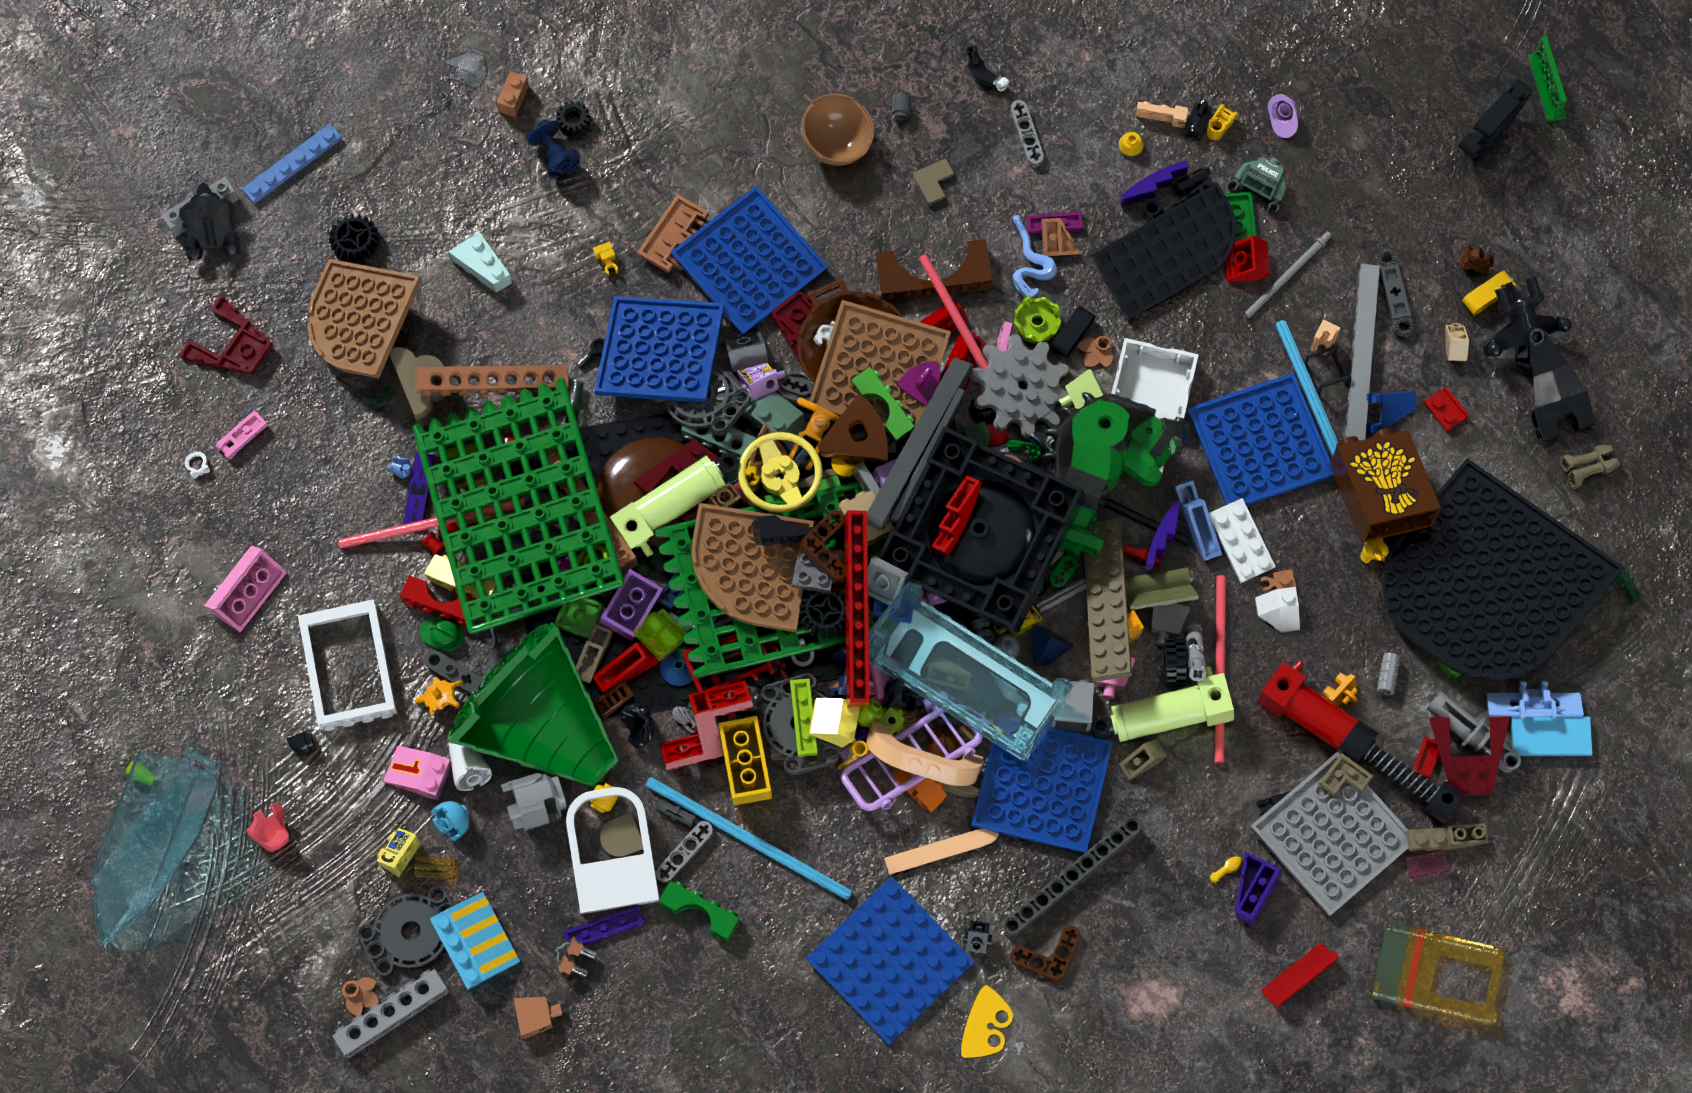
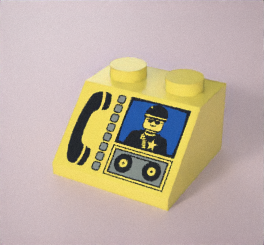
M816 698L809 735L840 747L848 745L855 738L860 707H847L846 699Z
M398 828L396 832L394 831L390 835L386 848H382L378 853L377 862L384 869L400 877L421 844L415 834Z

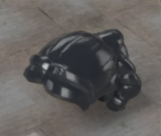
M631 703L624 706L620 714L622 715L621 721L626 723L630 731L628 741L633 747L642 748L651 742L655 733V722L651 717L650 710L639 703Z

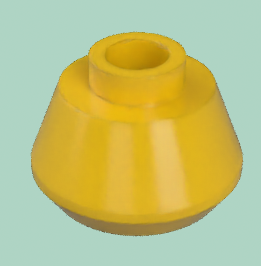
M1135 132L1126 133L1119 140V149L1127 156H1136L1143 150V139Z

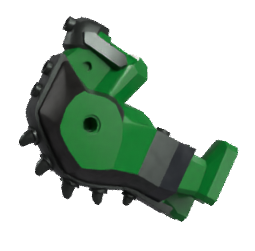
M1083 392L1082 397L1085 400L1083 407L1079 409H1073L1069 406L1061 407L1066 420L1061 426L1045 430V435L1053 437L1054 441H1056L1055 449L1052 452L1044 453L1041 458L1050 460L1055 465L1056 477L1082 488L1086 497L1061 548L1059 547L1058 550L1063 551V554L1067 556H1073L1078 559L1082 551L1096 556L1100 555L1104 540L1087 527L1097 525L1099 507H1104L1107 499L1106 494L1112 491L1118 484L1123 470L1144 487L1156 486L1161 480L1163 467L1169 457L1174 455L1175 451L1176 453H1181L1187 438L1186 420L1184 418L1175 417L1173 420L1164 417L1159 419L1155 416L1156 409L1115 394H1106L1095 398L1092 394Z

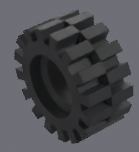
M573 100L570 101L571 104L565 102V106L561 105L556 115L557 121L560 123L561 132L564 131L567 136L570 133L571 137H574V133L577 136H580V132L584 134L585 129L588 130L591 123L588 108H585L583 103L580 105V101H576V104H574ZM576 113L580 115L581 119L579 122L571 124L566 120L568 115Z

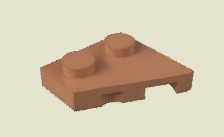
M1061 218L1041 219L1043 255L1063 256L1080 254Z

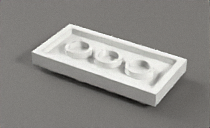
M1243 498L1209 513L1214 531L1240 584L1276 567Z

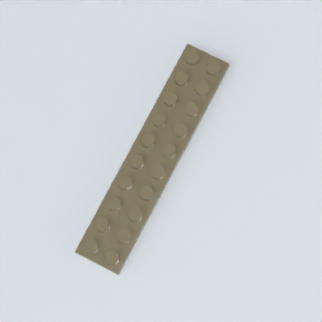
M1120 518L1100 521L1097 522L1096 526L1087 527L1104 540L1099 556L1084 552L1091 676L1093 682L1132 676L1122 522Z

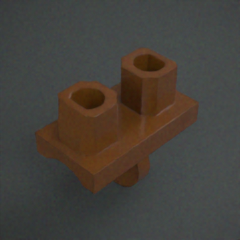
M1469 245L1464 246L1466 255L1461 257L1460 266L1465 270L1473 269L1481 275L1487 274V268L1494 266V257L1490 254L1484 255V251L1481 248L1474 249Z

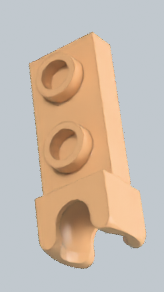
M1146 101L1138 102L1137 117L1170 122L1174 127L1185 128L1188 114L1187 107L1176 105L1175 108H1171L1168 105L1159 106Z

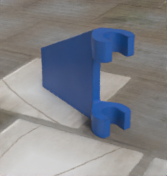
M1416 391L1367 393V401L1381 403L1380 423H1367L1366 431L1376 433L1379 430L1388 428L1413 412L1416 406Z

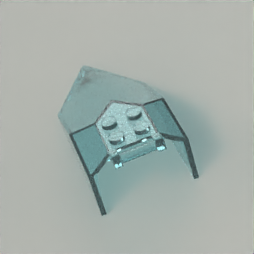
M192 747L186 749L182 760L162 753L137 752L90 877V886L94 887L95 893L92 905L95 930L99 933L98 946H105L140 916L150 910L199 839L220 781L215 776L221 768L222 763L220 761L203 756ZM194 759L208 766L207 772L192 765V760Z

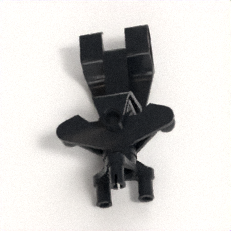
M1537 276L1525 279L1530 293L1528 298H1517L1512 282L1503 284L1501 288L1494 290L1500 305L1498 307L1500 314L1510 316L1511 322L1484 345L1483 353L1488 358L1505 359L1509 349L1514 347L1516 363L1527 369L1532 368L1533 408L1530 418L1540 444H1545L1559 439L1556 426L1557 419L1569 416L1571 425L1576 432L1594 426L1595 419L1588 391L1569 363L1549 339V337L1554 340L1560 338L1571 329L1572 322L1570 319L1562 316L1536 314L1535 309L1545 299V296L1540 290Z

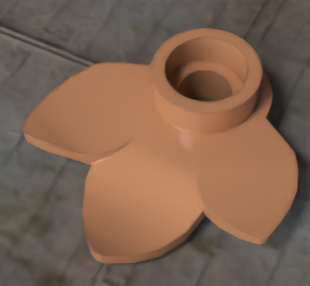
M1100 336L1096 339L1086 338L1077 346L1080 351L1086 353L1084 357V365L1086 367H1094L1100 363L1107 368L1112 363L1113 355L1111 350L1113 343L1106 336ZM1100 344H1105L1106 348H1101Z
M363 977L358 981L350 980L342 987V995L347 999L346 1007L355 1016L362 1013L363 1007L370 1008L379 1003L376 994L372 991L376 985V981L372 978ZM350 988L356 989L354 994H349Z

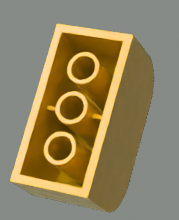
M757 716L718 723L733 806L772 799Z

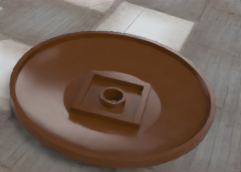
M645 438L631 442L613 454L605 464L597 486L603 511L608 519L630 503H634L646 494L633 484L634 481L684 445L665 438ZM670 468L657 486L659 487L677 475V473ZM678 517L677 519H675L674 521H672L671 523H669V524L666 525V526L674 525V524H678V523H682V522H681L680 520H678V519H679V517ZM630 521L626 524V528L629 531H635L637 525L635 522ZM688 529L689 535L694 532L691 529ZM654 534L649 538L647 544L649 547H660V545L669 541V538L657 537Z

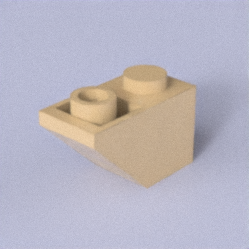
M1458 323L1446 325L1445 338L1448 361H1467L1469 338L1465 326Z

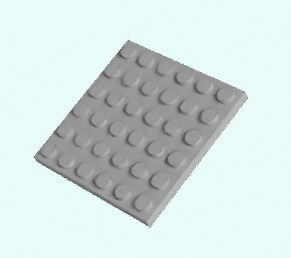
M1336 752L1250 826L1252 831L1328 917L1409 848L1406 835L1408 829L1368 785L1361 793L1345 781L1335 796L1318 785L1339 757V752Z

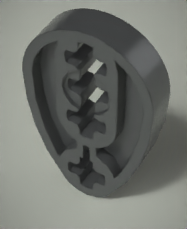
M790 372L778 382V394L792 405L803 407L797 403L798 398L810 401L814 385L805 373Z

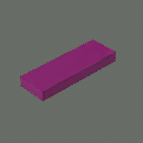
M1082 212L1026 216L1027 232L1029 235L1042 234L1041 219L1061 218L1068 232H1079L1084 229Z

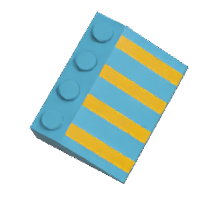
M483 892L430 918V922L467 991L520 962Z

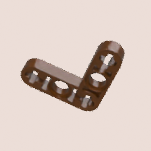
M837 510L831 511L800 542L801 550L833 582H839L846 576L844 564L823 544L844 523L843 514ZM836 517L838 520L830 527L828 523ZM818 528H824L827 535L825 537L820 536ZM811 541L813 544L808 547L807 543ZM818 548L819 551L814 554L813 552ZM819 554H825L828 558V562H821L819 560ZM838 569L840 573L836 576L834 572Z
M1067 926L1062 932L1052 959L1018 946L1012 949L1010 960L1018 967L1052 981H1060L1064 977L1080 938V931L1075 926ZM1071 931H1074V936H1076V938H1072L1070 942V945H1073V948H1071L1067 944H1061L1062 941L1064 943L1067 942L1068 935H1066V933H1070ZM1062 948L1069 951V956L1065 959L1060 958L1058 955V951ZM1020 951L1022 952V956L1027 959L1028 955H1031V958L1029 959V964L1026 965V960L1022 958L1019 961H1017L1014 953L1018 954ZM1034 959L1042 960L1043 967L1035 969L1032 966V961ZM1058 962L1066 963L1065 966L1061 964L1059 968L1061 974L1053 976L1051 969H1055Z

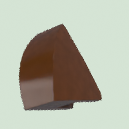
M858 393L818 444L820 456L823 458L867 463H888L889 448L883 423L874 407L866 398Z

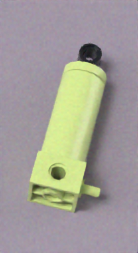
M725 453L713 462L707 456H704L700 461L698 460L636 502H632L610 516L609 519L631 550L635 547H641L645 555L649 557L653 554V551L647 544V541L654 535V530L665 527L724 488L726 484L722 478L737 468L738 459L732 453ZM724 458H731L733 460L731 468H726L723 465ZM633 521L636 523L637 529L629 531L626 528V524Z
M1207 666L1205 667L1206 678L1202 681H1197V686L1111 706L1113 715L1107 718L1097 716L1092 720V734L1095 738L1107 739L1111 734H1118L1119 741L1124 742L1206 722L1207 727L1234 721V708L1224 673L1213 675L1211 667ZM1103 724L1106 726V729L1098 731L1096 727Z

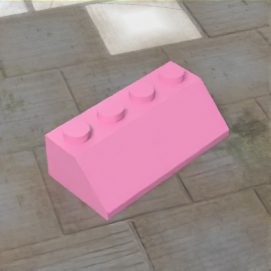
M251 545L204 606L216 617L238 632H241L286 575L287 571L262 549Z

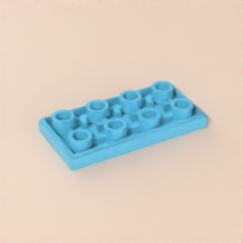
M1511 717L1512 750L1519 756H1592L1590 717H1556V719H1551V717H1525V719Z

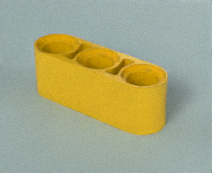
M1502 271L1467 294L1462 299V302L1473 315H1477L1498 301L1494 290L1501 288V285L1509 282L1513 283L1514 288L1516 284L1506 271Z

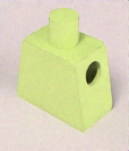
M1091 369L1067 384L1065 388L1069 395L1059 399L1062 407L1074 405L1075 408L1079 409L1085 403L1082 397L1083 392L1090 393L1095 398L1103 396Z

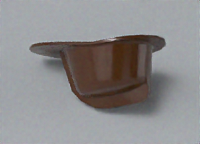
M937 725L931 729L949 754L959 748L958 739L948 725ZM928 733V753L946 757Z

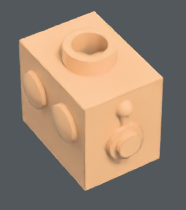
M728 482L724 488L708 498L707 504L732 508L739 503L742 496L731 482Z

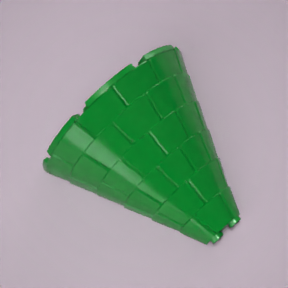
M546 623L525 636L520 643L521 647L518 649L514 646L484 677L483 683L480 686L481 690H475L470 695L453 722L456 729L449 731L448 741L451 744L472 748L474 751L517 762L522 766L545 771L548 774L594 787L596 784L598 785L603 782L606 777L605 774L609 770L612 771L617 767L619 758L609 737H607L589 693L585 689L567 646H565L559 628L554 623H550V625Z

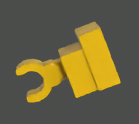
M610 241L594 247L593 254L595 259H600L602 264H605L606 275L609 276L608 270L610 268H614L615 272L618 273L617 265L612 262L616 258Z

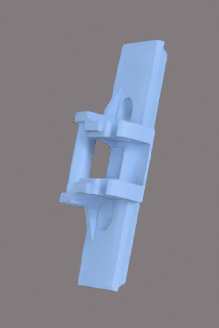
M1520 681L1519 693H1486L1489 716L1519 717L1520 719H1525V717H1551V719H1556V717H1583L1584 715L1580 693H1550L1547 690L1548 681H1542L1540 689H1526L1527 682ZM1516 702L1519 706L1512 707L1510 703Z

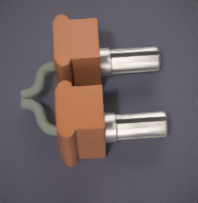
M576 937L571 938L570 942H565L561 947L557 946L555 952H557L559 972H565L570 975L572 971L585 977L588 971L576 966L574 960L569 959L567 955H564L560 960L559 950L568 945L567 952L569 955L579 956V954H584L592 959L595 958L596 952L585 948L582 942L576 940Z

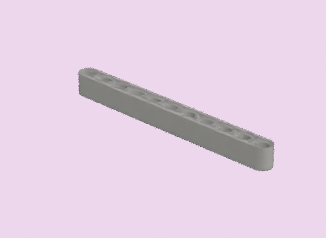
M1360 263L1350 367V376L1352 378L1349 384L1345 438L1356 436L1359 441L1364 440L1366 437L1367 393H1369L1379 280V265Z

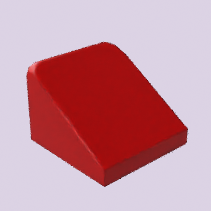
M993 424L987 425L991 437V448L1009 441L1006 429L1004 431H997Z

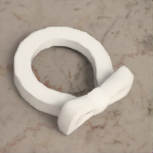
M193 452L185 458V467L193 479H196L203 473L210 472V467L207 465V457L203 453ZM195 457L203 459L202 468L198 470L189 466L191 459Z
M803 638L799 640L800 646L806 645ZM810 651V658L806 662L798 661L795 655L791 656L793 663L800 667L810 665L814 660V651Z

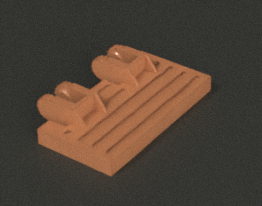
M677 194L638 250L637 255L668 273L673 267L682 271L683 268L672 258L670 252L697 232L693 229L694 226L702 228L706 225L697 217L705 221L709 216V212Z

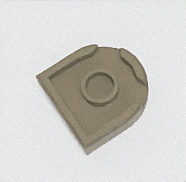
M632 813L610 820L602 828L600 842L604 851L609 855L623 858L643 851L642 839Z

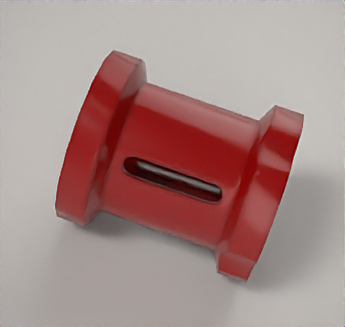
M430 532L422 541V545L424 547L427 546L433 552V555L440 556L445 551L444 542L442 543L434 532Z

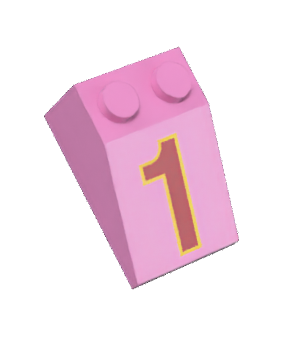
M397 746L383 782L438 801L452 768L451 761L448 758L433 753Z

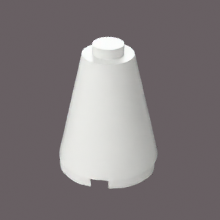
M449 742L453 780L456 788L460 791H470L477 784L482 786L487 783L492 777L491 768L478 751Z

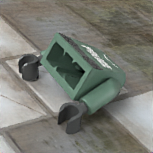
M1260 157L1256 161L1244 163L1236 173V178L1227 183L1228 189L1231 185H1236L1233 193L1239 190L1238 183L1240 182V184L1270 200L1274 198L1273 202L1269 203L1267 211H1269L1270 206H1275V214L1279 210L1278 203L1282 200L1287 186L1285 177L1282 175L1284 169L1279 166V160L1276 158L1268 160L1264 157Z

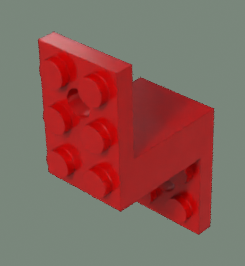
M746 681L689 695L698 734L660 743L667 770L724 756L715 716H724L731 712L744 711L753 707Z

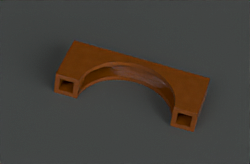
M986 239L968 241V252L962 266L954 274L941 279L949 294L952 292L967 293L970 290L976 289L984 291L992 288L993 279ZM894 251L875 253L880 297L883 300L893 302L896 299L904 298L905 300H911L919 296L928 298L938 294L930 280L918 279L904 271L897 262Z

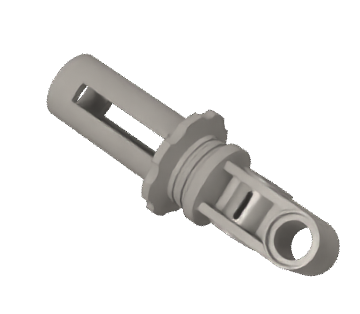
M1440 691L1426 709L1435 717H1450V729L1463 739L1460 744L1461 747L1469 744L1474 748L1475 752L1479 751L1482 755H1491L1490 730L1484 726L1486 719L1483 717L1480 721L1476 720ZM1504 743L1498 768L1503 772L1510 773L1519 767L1521 759L1517 753ZM1506 758H1510L1513 761V766L1507 765Z

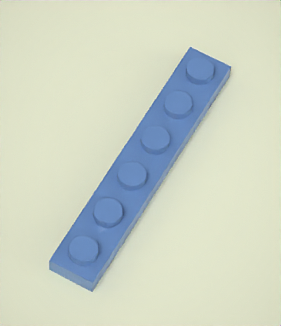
M328 124L244 186L242 191L253 204L257 203L342 140L340 134L331 124Z

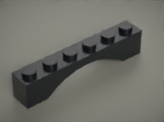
M776 515L757 516L751 524L755 545H762L763 547H770L774 544H781L782 546L792 543L800 544L801 540L814 528L791 524ZM844 523L825 542L829 540H835L836 542L845 541ZM818 528V534L825 537L827 535L826 530Z

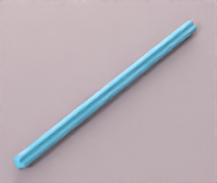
M1281 320L1276 323V328L1333 457L1338 440L1286 321Z
M652 777L648 779L646 787L839 897L845 900L851 897L852 890L658 780Z

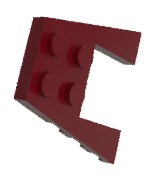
M797 291L771 311L773 320L798 361L799 331L803 321L813 308L809 297L801 291Z
M220 295L211 311L240 327L220 356L192 340L187 342L179 355L183 359L253 375L273 347V344L230 304L223 295Z
M693 439L637 478L633 484L645 494H648L670 468L678 474L698 460L700 461L704 456H707L711 462L716 461L719 457L696 439ZM708 498L701 503L706 504ZM699 504L681 515L678 520L681 522L695 520Z
M1489 716L1491 755L1451 756L1450 717L1429 718L1447 780L1465 793V796L1493 794L1510 716Z

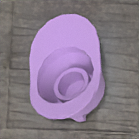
M1277 94L1273 96L1268 103L1272 128L1278 136L1289 138L1296 133L1298 128L1297 105L1295 101L1286 95Z

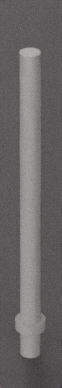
M1327 231L1321 238L1318 237L1315 240L1316 243L1244 313L1245 317L1249 319L1320 248H1324L1326 242L1332 237L1331 233Z

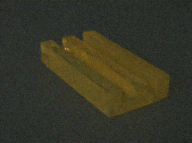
M416 856L414 877L454 879L456 859ZM420 862L451 864V866L420 864ZM419 870H447L450 871V874L419 872Z

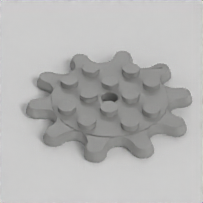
M1011 335L1008 339V349L1006 351H1000L991 344L983 348V354L988 359V367L985 369L973 368L970 375L973 381L981 383L984 388L983 394L974 399V406L980 410L992 408L995 411L996 419L993 425L997 431H1004L1010 423H1016L1020 426L1023 437L1029 439L1031 434L1035 435V424L1042 421L1050 428L1060 425V418L1055 412V406L1061 404L1059 399L1069 395L1059 384L1060 379L1068 375L1069 368L1066 364L1053 365L1047 360L1049 345L1047 343L1040 342L1033 350H1028L1023 346L1020 336ZM1023 381L1026 384L1027 389H1020L1018 387V382Z

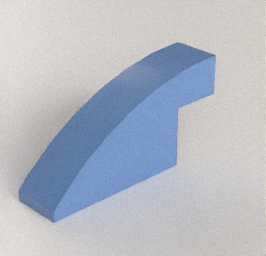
M1188 479L1172 485L1176 500H1180L1179 508L1202 559L1206 561L1222 555L1205 500L1199 499L1193 480Z

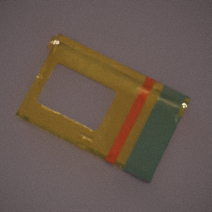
M1387 921L1371 999L1490 1027L1492 1023H1496L1498 1012H1495L1494 1005L1505 949ZM1438 956L1491 968L1492 972L1484 1005L1440 996L1431 992Z

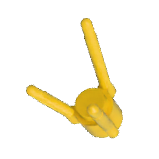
M854 738L849 747L851 757L841 763L838 769L845 767L857 757L865 755L869 751L867 744L864 741H856Z

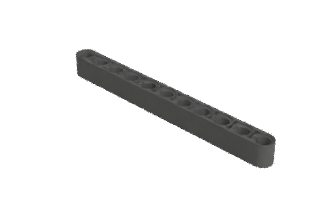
M956 357L953 358L867 512V525L882 531L886 528L958 388L963 389L969 379L973 364Z

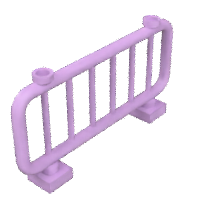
M932 694L922 701L928 715L893 736L897 741H901L908 736L915 748L922 750L911 734L924 726L946 757L944 758L956 760L962 755L969 758L975 754L974 748L981 743L983 732L977 722L960 712L975 733L974 739L965 744L944 715L945 712L955 708ZM939 716L942 717L962 745V747L950 754L928 726V723ZM849 747L840 752L843 762L851 757ZM871 751L851 761L841 772L842 783L858 806L865 811H874L880 807L883 810L889 809L893 805L892 799L926 779V777L910 773L912 778L899 786L882 760ZM874 757L896 787L884 796H882L861 766ZM859 768L878 795V800L873 803H866L848 777L849 773Z

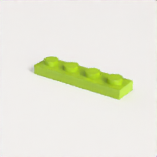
M810 678L790 680L798 757L818 755L816 737L809 735L813 714Z

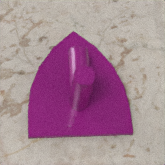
M938 361L916 365L908 370L896 385L927 406L940 383Z

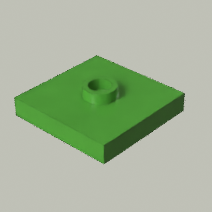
M570 591L567 593V596L575 593ZM590 598L563 605L554 624L561 630L588 640L605 605Z

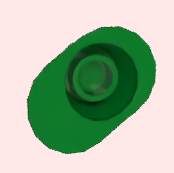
M437 616L424 620L419 629L423 642L441 651L454 652L461 647L464 641V633L457 624Z

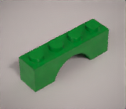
M670 881L658 901L659 905L676 915L688 908L702 910L710 918L711 934L729 943L740 923V919L737 917L738 914L730 909L727 911L720 908L721 905L714 900L709 902L703 899L704 896L695 890L693 892L688 891L686 886L678 881L675 883Z

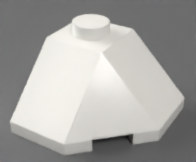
M1296 587L1276 589L1255 598L1258 617L1264 622L1266 621L1274 626V629L1280 633L1300 630L1299 603Z

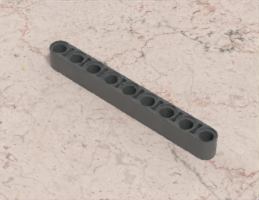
M1137 817L1125 819L1007 917L1003 925L1004 934L1010 938L1018 936L1135 839L1140 833V820ZM1134 824L1136 825L1137 830L1130 831L1128 830L1127 825ZM1119 836L1122 842L1119 844L1114 843L1112 837ZM1103 848L1107 851V855L1100 856L1097 850ZM1090 861L1093 866L1085 868L1082 862ZM1074 873L1078 879L1071 881L1067 878V875ZM1058 885L1063 889V891L1061 893H1055L1053 892L1052 887ZM1045 898L1048 903L1045 906H1041L1037 903V900ZM1028 910L1032 912L1033 916L1031 918H1024L1022 912ZM1015 923L1018 928L1015 931H1010L1007 925Z

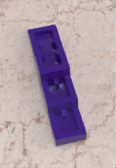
M1186 160L1167 166L1133 185L1121 195L1120 206L1156 197L1157 190L1171 186L1173 178L1187 175L1188 165Z
M1176 500L1156 531L1144 569L1145 573H1152L1155 557L1162 558L1165 543L1173 542L1180 500Z

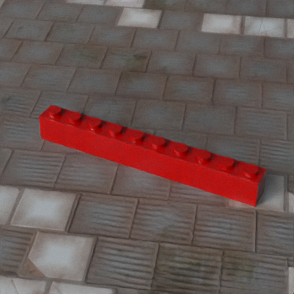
M847 510L844 516L847 707H867L870 703L867 511Z

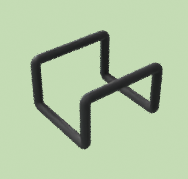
M1337 345L1309 354L1305 358V367L1318 396L1321 394L1322 388L1342 381H1344L1346 386L1350 384L1352 377L1350 375L1345 376L1336 355L1339 348ZM1334 350L1333 357L1342 378L1327 382L1317 388L1308 367L1309 358Z

